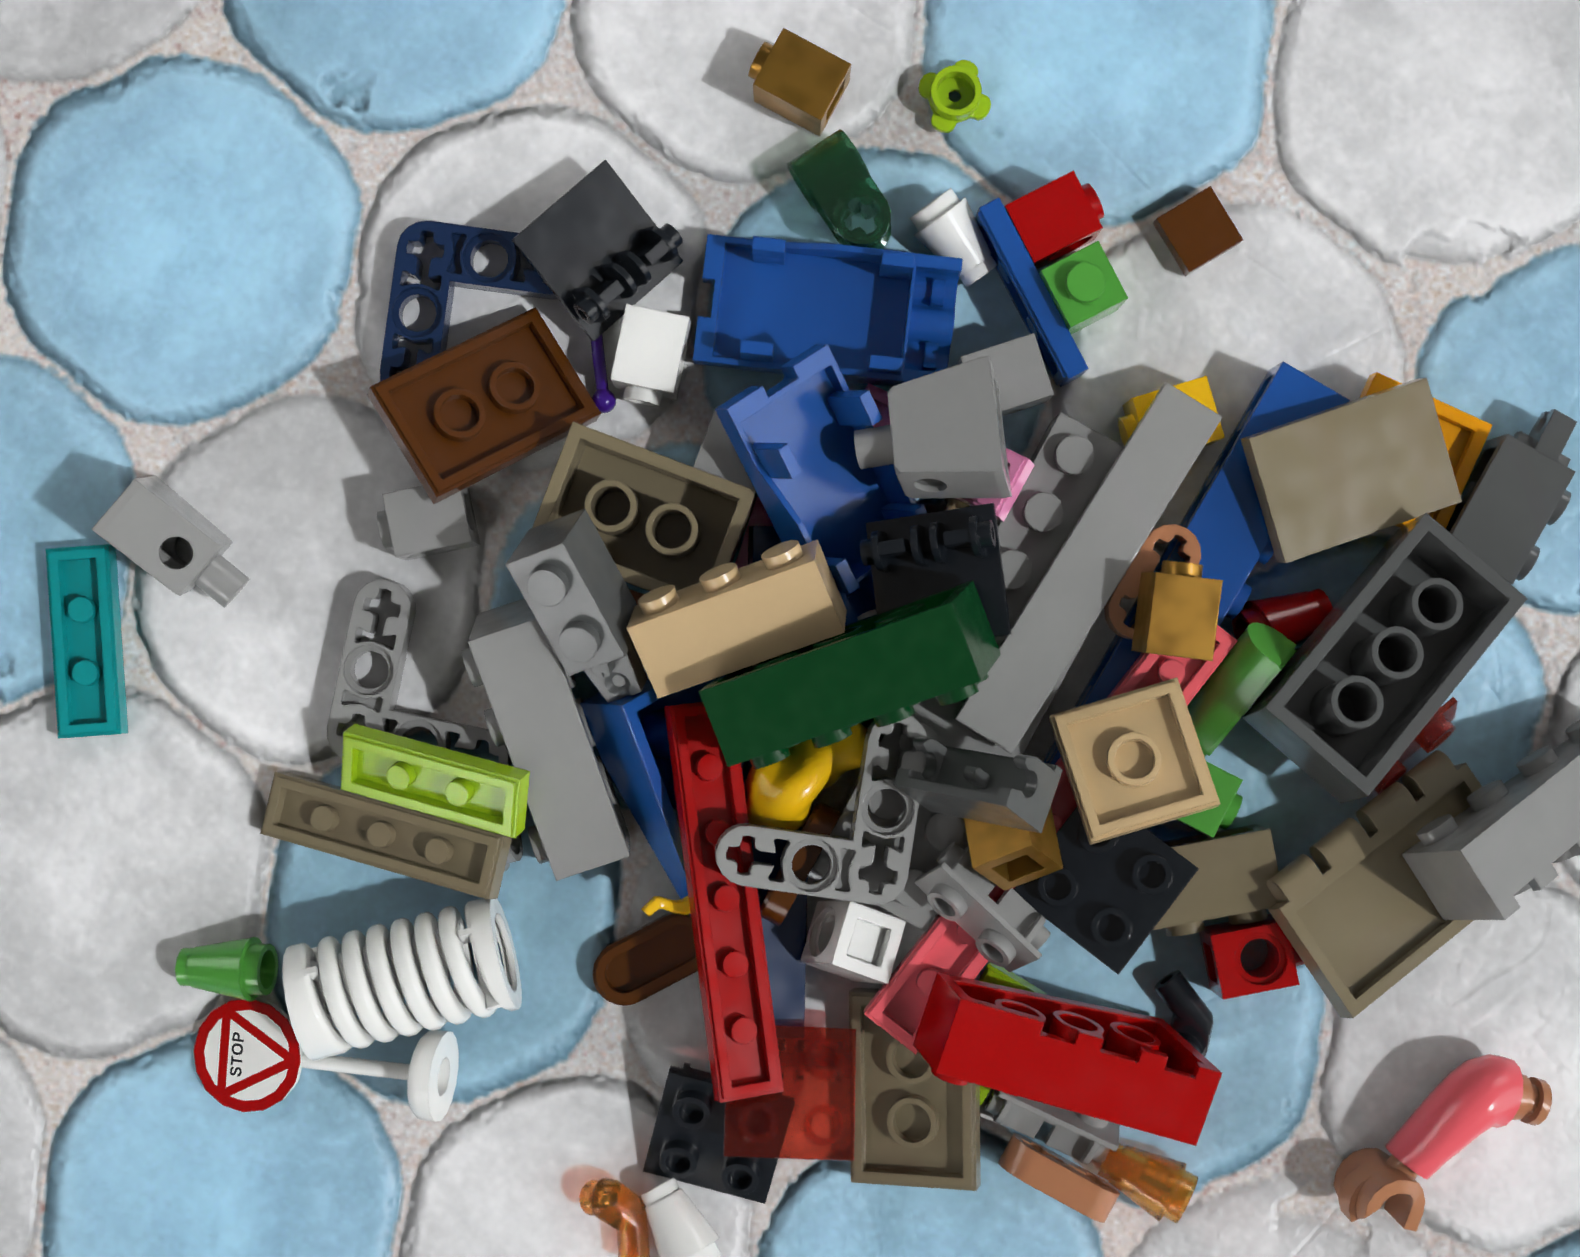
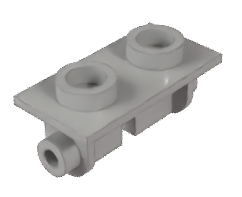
M955 842L951 843L937 858L936 861L940 865L914 881L927 895L930 906L939 915L947 920L955 921L976 941V947L981 955L991 963L1004 967L1008 972H1011L1038 960L1042 956L1038 949L1047 941L1051 934L1043 926L1046 919L1013 888L1004 891L995 903L988 895L996 884L972 868L969 846L962 849Z
M994 1089L991 1090L986 1100L984 1110L994 1114V1122L1003 1124L1032 1139L1035 1138L1044 1121L1053 1125L1046 1136L1045 1145L1071 1156L1083 1164L1087 1165L1091 1160L1102 1164L1109 1149L1116 1152L1119 1147V1124L1027 1098L1013 1096Z

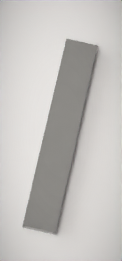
M1166 382L1162 385L1011 626L1012 635H1006L998 648L1001 655L987 673L989 678L977 684L979 692L966 698L954 719L1008 753L1012 754L1223 418L1222 416Z

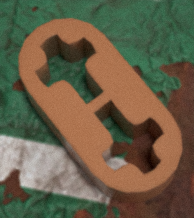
M1177 524L1163 525L1152 530L1104 606L1105 620L1109 628L1118 636L1133 639L1135 623L1131 627L1123 623L1127 612L1119 604L1123 597L1131 600L1138 596L1141 572H1153L1159 563L1160 555L1153 550L1156 542L1166 544L1173 538H1176L1181 543L1177 553L1185 559L1184 562L1200 563L1201 546L1196 536L1189 529Z
M1013 1133L998 1161V1164L1014 1177L1101 1223H1105L1120 1195L1116 1188L1100 1177L1020 1134Z

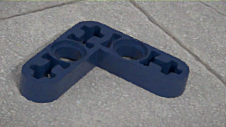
M419 221L404 230L400 235L396 249L380 365V382L395 375L397 371H404L409 368L411 351L406 347L398 348L399 339L401 338L417 345L433 344L431 353L418 349L416 364L446 350L455 287L550 300L558 299L535 270L523 269L525 281H515L521 265L519 250L511 240L519 233L434 221ZM427 237H433L434 243L439 249L444 251L442 258H432L429 265L428 278L433 283L441 282V287L438 291L423 284L407 285L409 276L421 281L423 265L420 259L413 255L412 252L414 247H424ZM486 244L500 245L508 254L506 268L495 277L481 276L474 269L473 259L475 253ZM415 298H427L436 307L437 316L435 322L424 331L414 332L408 330L403 322L405 306Z

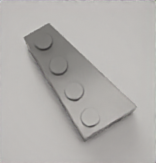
M525 599L477 614L468 639L470 648L462 650V657L472 685L474 687L484 685L492 708L484 710V715L495 746L499 747L506 744L513 766L530 771L527 804L535 825L528 827V834L539 864L549 861L555 879L558 881L630 857V835L610 774L603 764L601 757H596L592 747L596 746L580 705L583 699L581 697L575 699L571 688L576 687L574 674L567 675Z
M1580 720L1565 730L1569 737L1567 741L1555 749H1552L1551 746L1540 748L1521 759L1516 764L1520 771L1519 774L1504 784L1502 780H1496L1473 792L1466 799L1471 807L1455 818L1451 814H1447L1426 824L1416 833L1420 842L1402 853L1405 861L1443 920H1506L1520 908L1514 896L1530 888L1533 891L1542 890L1559 876L1552 863L1562 862L1580 855Z

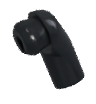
M1175 970L1162 978L1155 985L1154 989L1173 1013L1170 1026L1205 1057L1213 1028V1015L1181 971Z

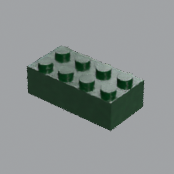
M972 580L845 625L844 633L718 677L702 688L699 694L727 766L730 767L750 760L753 769H759L787 758L791 755L789 748L811 739L814 748H821L839 742L852 735L850 727L873 718L876 727L899 722L915 713L914 705L937 696L940 706L964 700L979 692L977 684L989 678L987 673L1001 653Z

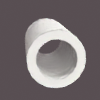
M480 898L469 901L464 908L467 928H465L458 909L448 906L439 912L438 921L432 913L424 912L415 918L414 926L408 919L400 918L391 924L390 932L384 925L376 924L367 930L366 937L358 930L348 931L343 936L341 944L335 937L327 936L318 943V947L311 948L306 943L287 947L283 955L282 965L286 1006L296 1039L308 1059L314 1061L342 1054L352 1047L366 1048L375 1040L383 1043L390 1042L399 1034L407 1037L414 1036L423 1028L431 1031L439 1030L447 1022L456 1025L463 1024L471 1017L472 1013L481 1018H487L497 1008L509 1011L519 1010L522 1003L519 966L509 925L498 899L488 900ZM469 943H471L473 950L478 983L474 977L473 962ZM498 943H499L500 950H501V955H502V959H503V965H502V961H501V957H500V953H499ZM450 975L454 982V991L451 988Z

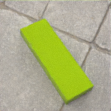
M358 724L352 725L343 732L341 790L514 839L525 830L530 771Z

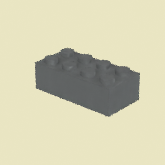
M1425 513L1394 533L1242 718L1340 803L1368 797L1527 598L1429 514Z

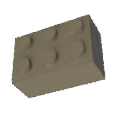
M572 422L532 528L585 508L626 583L647 591H652L665 585H674L677 591L699 583V577L708 570L733 562L757 499V492Z

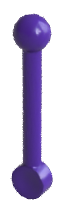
M600 335L595 341H591L596 392L591 398L601 413H608L614 409L616 398L608 388L603 335Z

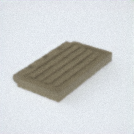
M1435 750L1402 776L1404 785L1394 782L1356 812V817L1360 824L1353 818H1347L1312 845L1309 851L1316 864L1310 857L1301 854L1267 880L1268 889L1277 901L1276 904L1268 909L1341 1018H1354L1474 921L1443 920L1402 856V853L1420 842L1416 833L1422 827L1447 814H1451L1455 818L1471 807L1466 800L1467 797L1482 787L1466 763L1453 765L1448 756L1439 750Z

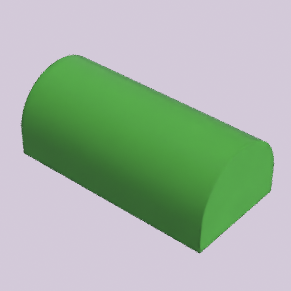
M1262 623L1249 624L1237 639L1238 641L1188 704L1187 707L1204 757L1206 754L1208 756L1212 754L1297 651L1294 649L1297 645L1276 629Z

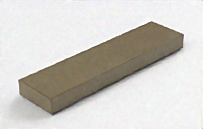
M289 772L274 773L260 834L488 900L498 898L512 841L511 837L341 790L339 786Z

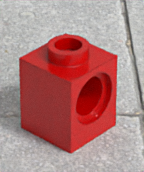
M1074 170L1004 206L1036 269L1094 241L1103 228L1099 221L1104 217V210L1100 199L1089 183L1081 186Z
M1267 914L1268 918L1262 921L1238 925L1224 922L1204 926L1205 930L1199 932L1210 990L1223 1000L1300 985L1296 966L1303 965L1304 962L1271 914ZM1254 939H1264L1268 949L1265 962L1256 969L1244 970L1241 964V952L1244 946Z

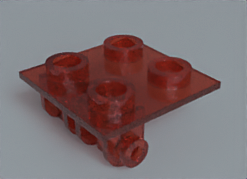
M775 1025L784 1091L725 1102L723 1157L854 1161L856 1029Z

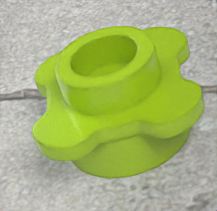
M957 61L955 65L942 69L938 74L933 72L926 73L919 82V94L923 98L928 99L933 112L931 124L935 130L941 133L952 132L956 124L968 119L983 120L990 111L991 101L988 96L982 94L981 83L977 77L978 68L971 61ZM952 91L958 92L961 96L960 100L952 102L949 99V93Z

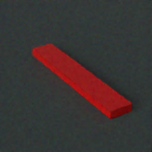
M703 702L666 706L664 710L714 1100L723 1103L783 1092L758 889L730 882L722 875L715 860V846L721 834L727 828L736 824L749 823L741 763L730 767L727 766ZM742 836L740 846L728 847L726 857L736 861L737 871L748 872L750 863L754 862L751 836Z

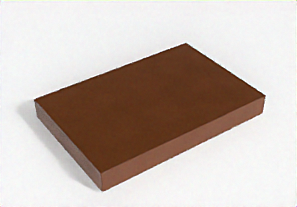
M536 307L370 386L367 394L433 504L567 437L572 422L588 426L596 422L601 415L595 402Z

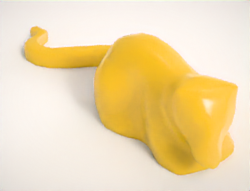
M859 723L850 727L852 735L821 748H814L810 739L789 748L791 755L777 763L759 769L751 767L745 780V797L749 823L798 830L803 827L810 817L811 805L817 795L823 789L832 786L845 772L860 768L864 739L868 728ZM688 895L678 900L653 896L641 908L648 917L659 909L675 914H691Z

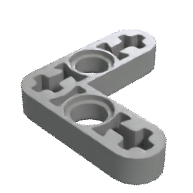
M376 579L366 583L358 591L353 603L328 719L327 739L331 749L338 756L342 757L344 724L356 722L359 714L365 716L364 726L384 732L389 731L388 719L396 720L398 724L392 734L403 737L412 728L425 727L435 735L437 746L450 750V732L460 734V738L454 747L462 749H477L481 745V741L485 740L490 742L489 753L499 756V763L511 766L512 760L506 744L496 747L488 729L395 710L416 614V603L412 593L398 582ZM385 590L392 591L391 602L401 605L398 617L392 616L386 619L382 635L396 636L394 648L381 642H361L363 630L368 633L376 634L379 614L369 611V605L372 599H382ZM370 651L381 654L388 664V676L385 682L376 688L363 686L355 675L357 660L363 654Z
M910 716L896 722L903 724V735L913 738V741L918 737L927 738L922 724L914 717ZM873 721L867 729L850 838L751 823L736 824L727 828L721 834L715 846V860L722 875L730 882L741 886L871 905L887 904L895 900L904 891L908 880L919 803L894 786L895 779L889 777L872 779L874 765L885 770L888 769L889 750L879 746L878 740L881 733H892L894 723L883 727H876L875 721ZM914 745L911 751H900L896 771L900 767L923 773L926 761L925 754L917 751ZM881 789L896 790L904 801L902 817L891 826L882 827L876 825L868 814L870 798ZM865 831L883 839L900 837L897 850L887 845L884 847L883 865L893 870V877L891 881H881L878 891H869V882L858 874L860 866L872 865L876 845L873 843L862 844V837ZM742 836L753 837V845L757 850L776 853L774 840H788L780 857L782 878H768L774 866L771 863L759 861L751 862L748 872L737 871L736 861L726 857L728 847H738L742 842ZM807 845L822 847L829 857L827 873L816 882L807 883L801 881L792 870L794 855L800 848Z

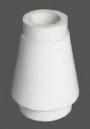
M952 188L942 193L910 218L918 230L914 236L934 255L963 259L959 277L966 287L982 278L997 266V263L990 255L991 251L966 197L959 200Z
M671 1178L641 1195L646 1206L645 1210L659 1257L722 1256L715 1243L720 1237L684 1190L679 1187L675 1178Z

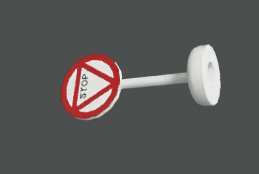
M256 998L254 1001L233 999L211 1011L199 1027L194 1045L196 1072L205 1090L223 1106L241 1112L263 1111L284 1100L298 1083L302 1068L407 1080L408 1102L413 1114L418 1119L437 1122L444 1118L451 1105L459 1067L457 1038L453 1032L442 1030L428 1031L423 1035L415 1047L410 1064L335 1055L313 1061L308 1059L302 1051L294 1034L289 1016L276 1004Z

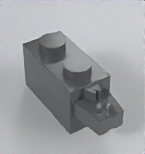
M1556 409L1542 413L1529 435L1519 431L1516 432L1514 437L1510 434H1505L1485 442L1461 494L1462 502L1457 503L1446 527L1447 531L1510 584H1513L1515 580H1522L1531 571L1540 554V548L1535 546L1546 524L1552 525L1560 518L1571 498V492L1567 491L1566 488L1573 478L1575 471L1568 468L1571 459L1561 453L1577 421Z
M584 508L529 529L505 565L567 675L570 676L584 671L608 703L641 692L648 678L627 631V625L637 603L586 509Z

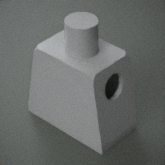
M990 356L979 357L893 386L887 393L890 425L854 431L855 452L860 469L894 464L897 478L905 496L911 498L1012 497L999 386Z
M157 476L134 479L92 528L100 537L179 596L191 591L197 585L225 608L250 580L222 556L233 542ZM180 537L187 540L192 546L193 557L189 563L183 561L177 554L176 544Z

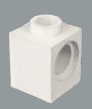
M626 304L610 378L615 388L624 390V400L650 407H660L662 398L677 401L692 332L690 317Z
M818 901L800 962L855 982L889 984L906 921L856 902Z

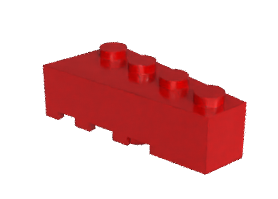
M938 972L913 1046L930 1065L931 1073L945 1082L960 1086L967 1085L968 1083L977 1084L1013 1096L1027 1098L1194 1146L1197 1145L1222 1076V1072L1162 1018Z

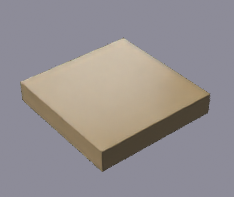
M1178 678L1050 715L1049 721L1090 845L1213 809L1220 805Z

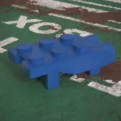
M707 234L702 279L703 283L714 284L711 317L698 316L693 363L783 374L781 366L814 345L828 344L846 382L870 383L872 385L893 387L946 369L949 363L955 320L956 294L963 259L832 243L786 242L783 239L753 236V239Z
M828 344L812 346L781 366L780 368L785 376L783 381L766 392L763 386H750L715 408V411L781 542L798 540L801 546L815 540L819 541L846 607L845 625L858 621L857 617L863 613L876 609L871 565L864 566L860 555V541L867 539L865 523L925 514L927 511L924 505L917 504L915 498L905 496L897 478L894 464L860 469L855 452L854 431L873 428V425L883 418L869 390H849Z

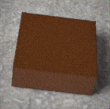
M1211 186L1156 218L1153 222V225L1185 276L1243 241V238Z

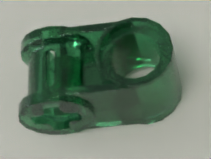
M839 129L786 164L801 193L813 210L820 214L839 244L884 249L887 246L891 237V209L887 200L871 178L861 155L843 130ZM860 213L865 220L874 217V231L866 234L861 227L853 229L852 216Z

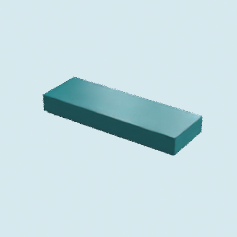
M111 544L46 549L58 739L127 734L128 719L116 548Z

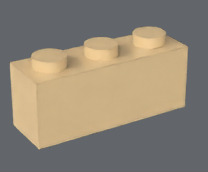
M798 540L785 541L767 549L761 555L762 560L741 568H738L736 563L733 562L725 563L702 574L699 577L700 582L677 591L674 585H665L638 599L639 605L634 607L627 625V631L657 698L659 699L844 633L847 610L819 541L815 540L801 546Z

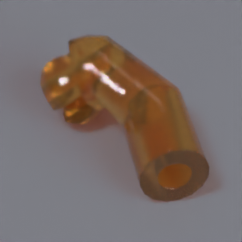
M611 1178L590 1180L584 1184L579 1195L580 1206L586 1214L590 1216L595 1215L596 1218L616 1229L618 1257H650L646 1206L641 1196L618 1180Z

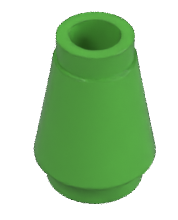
M257 937L196 946L194 948H183L176 959V980L180 986H191L192 988L254 1001L258 995H269L274 989L278 975L277 952L272 944H264Z

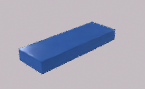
M1000 198L979 207L975 219L991 251L990 255L997 263L995 269L1029 334H1035L1043 361L1055 384L1061 388L1080 378L1089 368Z

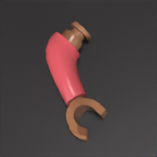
M1488 1054L1464 1061L1437 1085L1388 1141L1385 1148L1391 1155L1378 1148H1364L1351 1153L1342 1161L1335 1173L1333 1184L1338 1196L1341 1212L1351 1222H1354L1357 1219H1365L1379 1210L1386 1201L1384 1209L1404 1229L1416 1232L1425 1207L1424 1192L1420 1184L1415 1180L1416 1177L1419 1175L1424 1179H1429L1447 1161L1491 1127H1503L1511 1120L1519 1119L1521 1122L1534 1126L1541 1124L1547 1118L1552 1105V1092L1549 1084L1539 1078H1528L1521 1073L1520 1067L1514 1060L1499 1055Z

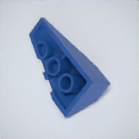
M648 678L642 691L633 696H626L620 700L608 703L599 692L581 702L580 705L603 764L680 899L688 895L664 707L702 702L699 691L714 679L658 699Z

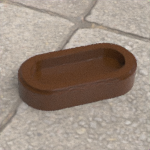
M820 802V804L816 803L801 831L830 835L841 812L823 802ZM807 845L796 852L792 860V870L799 880L805 882L823 849L822 847ZM781 868L779 869L775 879L782 878ZM768 890L760 905L761 917L779 927L798 894Z
M669 912L608 944L600 952L593 966V981L600 995L616 1005H632L697 972L698 967L690 914L682 915Z

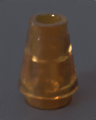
M1119 1143L1116 1152L1109 1149L1104 1162L1100 1165L1097 1175L1108 1180V1183L1131 1199L1158 1222L1162 1217H1165L1174 1223H1178L1198 1182V1176L1185 1170V1162Z

